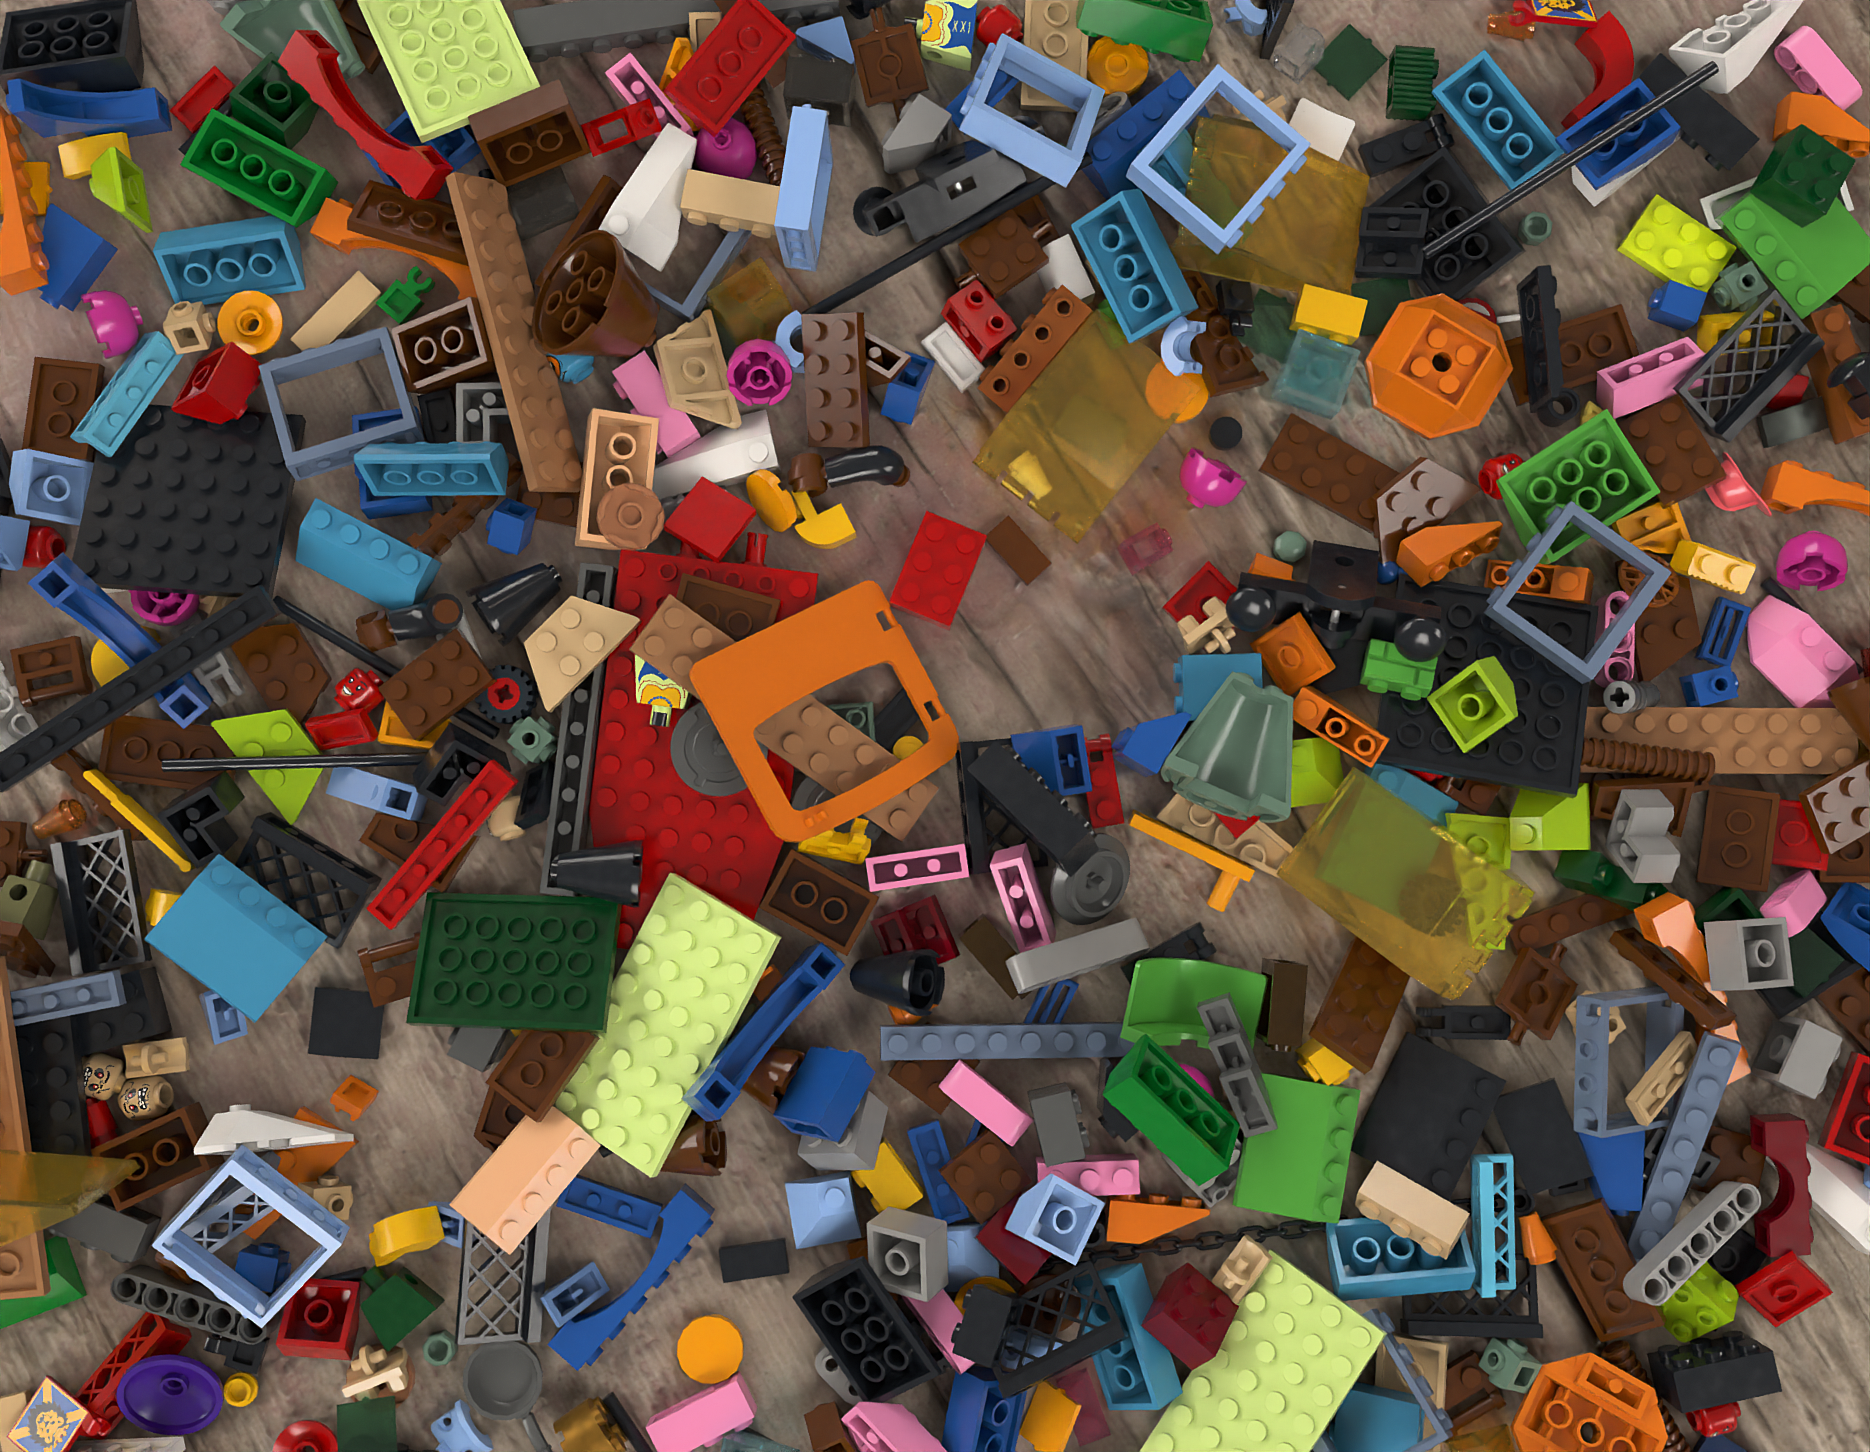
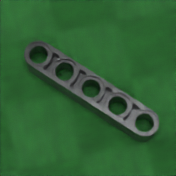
M139 1264L122 1272L113 1279L110 1286L112 1297L119 1303L246 1344L254 1345L261 1342L277 1329L280 1322L279 1313L277 1312L263 1326V1330H260L249 1318L245 1319L241 1312L229 1303L218 1299L213 1291L202 1283L194 1281L192 1285H187L165 1274L162 1270ZM129 1279L135 1282L136 1289L132 1288ZM161 1288L166 1291L168 1300L161 1295ZM192 1298L199 1303V1310L193 1306ZM223 1308L229 1311L231 1320L224 1316Z

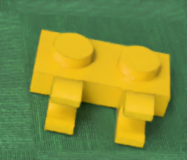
M854 818L850 832H836L832 828L799 842L797 852L862 865L871 847V839L864 835L869 820Z

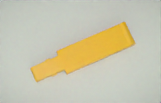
M97 769L88 770L83 773L84 778L111 801L110 804L172 859L180 867L181 871L188 872L196 868L170 832L128 794L125 795Z

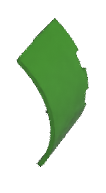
M1149 958L1139 960L1134 968L1120 1038L1136 1043L1141 1036L1147 1034L1158 1046L1180 1045L1181 1039L1195 1040L1196 1047L1211 1050L1208 1044L1210 1037L1197 1010V1005L1201 1001L1230 992L1253 1049L1268 978L1263 974L1246 969L1195 959Z

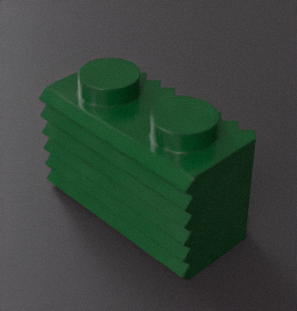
M1395 45L1389 56L1386 119L1418 120L1421 122L1425 120L1430 111H1434L1437 99L1431 93L1433 89L1432 79H1436L1439 70V60L1434 59L1435 48Z

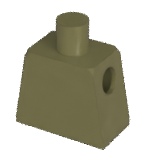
M31 860L25 878L11 874L7 877L0 891V920L23 924L34 938L44 941L57 901L58 888L46 885L52 865Z

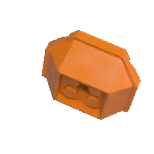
M1443 293L1400 302L1364 360L1372 408L1426 440L1479 426L1513 370L1499 326ZM1435 356L1445 360V372H1439L1433 367L1432 360Z
M1591 1352L1543 1364L1530 1390L1524 1395L1510 1426L1520 1452H1662L1668 1439L1664 1421L1657 1404L1658 1399L1655 1389ZM1586 1422L1593 1430L1592 1438L1588 1442L1584 1441L1580 1434L1581 1426Z

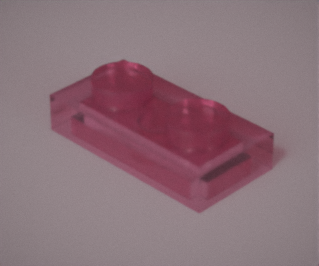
M1087 1367L1057 1378L1058 1388L1065 1389L1066 1395L1082 1405L1073 1426L1079 1446L1081 1447L1110 1436L1111 1433Z

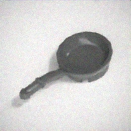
M521 1341L482 1344L469 1357L463 1370V1390L468 1403L479 1414L492 1420H512L514 1418L518 1420L521 1418L536 1452H553L552 1446L547 1443L533 1412L531 1413L543 1385V1371L537 1354L528 1344Z

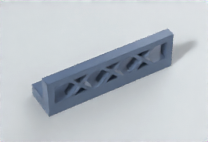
M271 1150L261 1157L263 1161L277 1171L281 1160L277 1154ZM233 1177L217 1188L179 1229L194 1241H203V1247L212 1254L269 1214L274 1208L256 1194L253 1195L254 1193ZM239 1204L254 1205V1212L250 1215L235 1214V1207ZM213 1222L229 1223L228 1230L224 1233L209 1232V1225Z

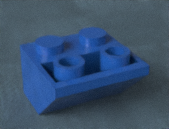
M1071 724L1010 735L1012 748L1021 756V761L1028 769L1030 767L1034 768L1045 780L1044 784L1051 792L1055 789L1062 796L1092 791L1082 725Z

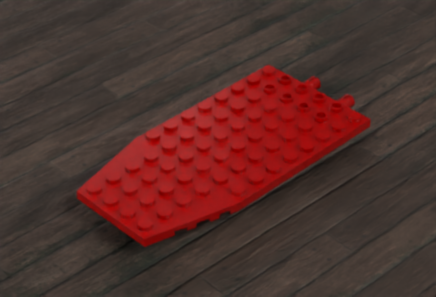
M747 532L745 561H741V564L721 561L717 563L713 560L702 559L699 556V551L681 541L680 553H676V556L624 549L620 551L614 610L636 616L642 623L608 656L589 810L594 847L632 840L643 841L642 881L639 887L641 892L639 908L622 905L617 948H631L669 873L681 876L754 920L784 844V840L777 837L770 829L748 787L728 796H710L694 790L680 778L671 759L670 743L672 733L684 713L702 701L692 695L688 709L672 708L670 727L651 725L652 705L637 703L635 654L629 650L666 597L670 594L676 598L683 573L781 600L775 624L815 605L819 574L767 567L764 564L767 534L758 533L756 546L757 534ZM768 749L766 760L791 805L795 767Z

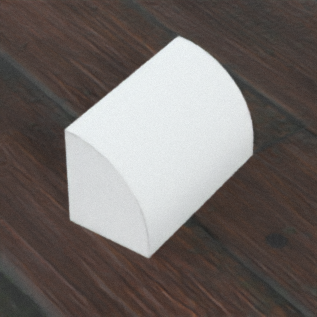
M1069 234L1044 246L1042 249L1048 256L1049 263L1039 269L1037 273L1046 293L1053 287L1058 290L1063 284L1085 304L1091 303L1095 291Z

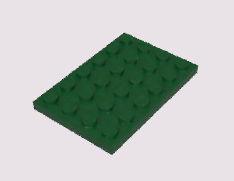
M427 892L406 1023L411 1026L606 1033L622 905L595 897Z

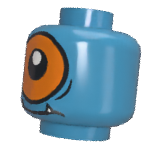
M546 354L548 362L562 382L580 383L594 370L592 366L594 356Z

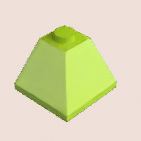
M116 147L108 148L91 165L92 178L89 180L92 194L144 232H153L143 170Z
M1495 656L1476 660L1427 697V700L1463 753L1468 752L1518 717L1514 683Z
M1322 737L1293 740L1291 807L1347 800L1339 748Z
M1578 783L1577 796L1574 798L1520 789L1509 817L1510 851L1591 850L1589 783Z

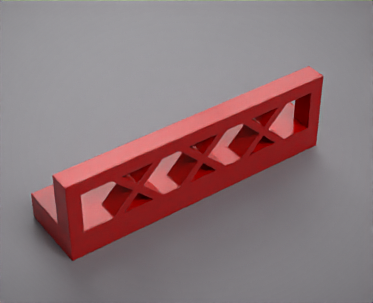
M146 1312L74 1395L83 1403L89 1397L87 1407L112 1423L106 1436H101L99 1433L96 1436L87 1434L84 1429L80 1435L105 1440L124 1417L118 1406L116 1393L120 1379L125 1371L133 1364L145 1358L165 1354L178 1355L192 1338L189 1328L170 1323L168 1318ZM156 1321L157 1327L148 1336L150 1325ZM134 1345L132 1355L125 1363L128 1351ZM111 1372L109 1382L103 1388L106 1376Z

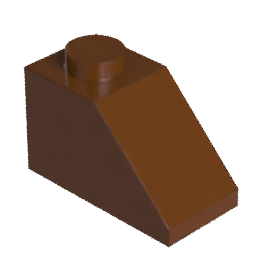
M865 330L867 386L874 387L891 383L911 361V356Z
M835 1401L820 1404L813 1411L804 1414L813 1451L860 1452L850 1437L848 1428L841 1421L844 1414Z

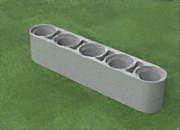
M1132 918L1022 952L1009 958L1005 963L1018 994H1023L1128 960L1148 951L1150 947L1137 918Z
M1722 1181L1626 1274L1623 1281L1626 1295L1630 1299L1654 1306L1665 1303L1757 1212L1761 1205V1194L1758 1189L1748 1183ZM1693 1237L1694 1242L1693 1246L1691 1247V1239ZM1671 1260V1266L1668 1270V1262ZM1648 1282V1289L1645 1293V1284Z

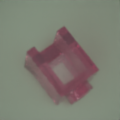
M1156 522L1124 540L1116 549L1130 573L1134 576L1143 569L1167 557L1173 551L1171 547L1173 543L1167 530L1161 529Z

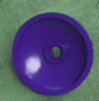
M165 1354L145 1358L129 1367L120 1379L116 1398L123 1415L136 1426L161 1435H184L201 1430L215 1420L223 1405L224 1389L215 1372L200 1361L187 1356Z

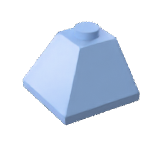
M31 449L13 451L9 487L15 513L17 515L80 526L94 463Z
M850 1170L785 1182L796 1249L862 1238Z
M1050 1173L1019 1197L1005 1229L1076 1265L1105 1203Z
M985 1221L982 1225L979 1222L947 1224L948 1285L943 1288L945 1292H958L965 1283L977 1277L992 1276L999 1278L998 1261L974 1239L988 1221Z

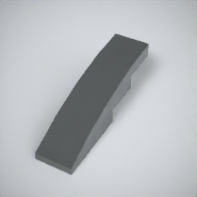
M1230 992L1199 1002L1197 1010L1209 1034L1208 1044L1221 1071L1220 1082L1245 1138L1277 1129L1278 1124L1264 1080Z

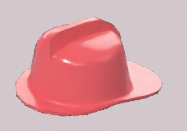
M1723 452L1724 462L1721 463V466L1727 476L1725 480L1705 489L1710 500L1716 507L1726 511H1736L1755 505L1770 517L1772 513L1768 506L1746 482L1733 459L1728 453Z

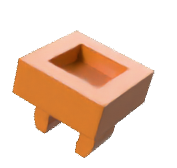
M350 1075L332 1094L330 1103L335 1105L336 1112L339 1113L343 1110L352 1115L350 1120L355 1121L375 1101L379 1091Z

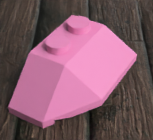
M1771 595L1766 596L1750 612L1745 625L1747 627L1750 662L1795 708H1836L1829 699L1827 692L1860 679L1856 662L1809 614Z
M859 1401L841 1418L842 1423L848 1428L849 1435L860 1452H947L940 1441L932 1436L918 1422L916 1416L902 1404Z

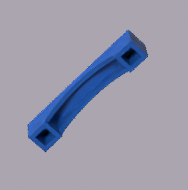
M63 552L28 582L53 608H59L85 626L112 649L130 668L162 648L149 633ZM191 673L155 695V698L160 703L159 707L183 729L207 710L213 701L207 689Z
M822 942L807 947L681 1099L706 1122L719 1120L740 1095V1090L774 1042L802 1010L822 990L827 988L845 964Z
M685 1183L659 1214L664 1219L661 1237L648 1267L625 1292L608 1304L591 1312L578 1313L558 1330L547 1345L577 1371L585 1362L591 1366L604 1351L600 1347L607 1337L613 1341L626 1325L622 1319L629 1311L635 1315L648 1298L644 1296L646 1291L651 1286L657 1289L670 1273L666 1268L673 1260L680 1263L692 1247L688 1242L695 1234L701 1238L714 1222L710 1217L715 1209Z

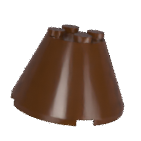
M604 230L587 232L573 241L557 258V261L561 264L552 279L545 277L539 290L532 318V331L535 342L541 345L543 350L549 354L567 356L628 358L637 353L643 346L645 348L650 347L657 336L654 328L660 304L653 299L620 241L614 235Z

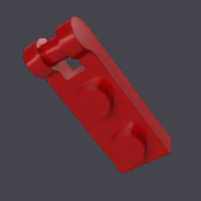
M1109 733L1100 734L1099 738L1090 740L1084 737L1092 791L1085 792L1090 824L1092 825L1091 829L1124 824ZM1101 751L1102 761L1091 762L1090 753Z

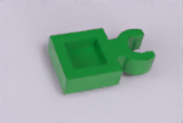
M417 266L409 271L407 275L408 281L404 285L396 279L376 302L383 311L400 325L407 323L425 304L418 298L419 295L430 292L435 286V282L430 277L422 284L417 283L418 277L423 273Z

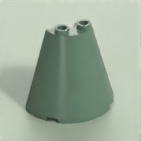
M246 0L236 3L220 22V26L262 59L270 52L280 58L295 30H317L340 53L337 61L345 82L349 78L357 77L366 68L361 62L334 0Z
M1232 671L1165 759L1161 768L1162 778L1166 782L1171 780L1174 783L1172 789L1185 799L1215 813L1245 821L1247 817L1260 816L1259 821L1262 823L1284 821L1289 818L1291 813L1293 697L1284 694L1283 690L1276 686L1267 685L1264 689L1259 688L1253 683L1254 679L1250 675Z

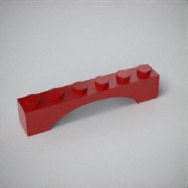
M295 30L278 60L288 71V76L294 82L304 87L310 94L312 101L323 107L333 117L334 123L346 130L356 140L357 146L369 153L379 163V168L387 175L392 176L402 186V191L408 197L415 200L435 198L446 181V177L450 175L454 168L431 145L410 146L382 129L360 106L345 82L337 61L340 53L317 30Z

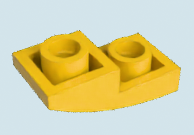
M117 132L96 135L59 145L64 178L75 180L92 174L91 165L111 147H116L132 161L127 133Z

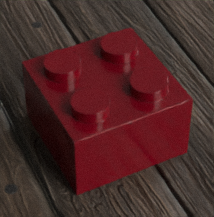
M1187 1262L1166 1276L1141 1326L1190 1369L1194 1370L1216 1357L1239 1306Z

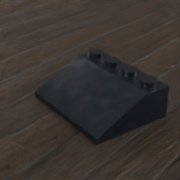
M86 0L6 12L0 43V86L6 95L9 94L7 80L19 78L49 88L76 92L105 93L132 91L142 88L144 60L136 0Z
M1443 146L1369 207L1429 208L1427 245L1489 205L1490 202L1449 147ZM1498 214L1431 258L1426 259L1424 257L1422 280L1415 281L1427 297L1443 293L1458 301L1526 252V250Z
M1406 1031L1353 1139L1351 1151L1374 1164L1379 1161L1449 1201L1507 1081Z
M864 1256L833 1264L811 1276L792 1296L863 1402L883 1403L942 1373L941 1368Z

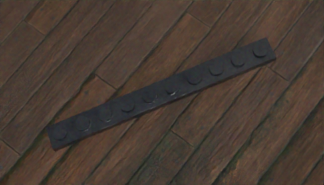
M257 585L0 752V792L10 790L280 615V610L264 586Z

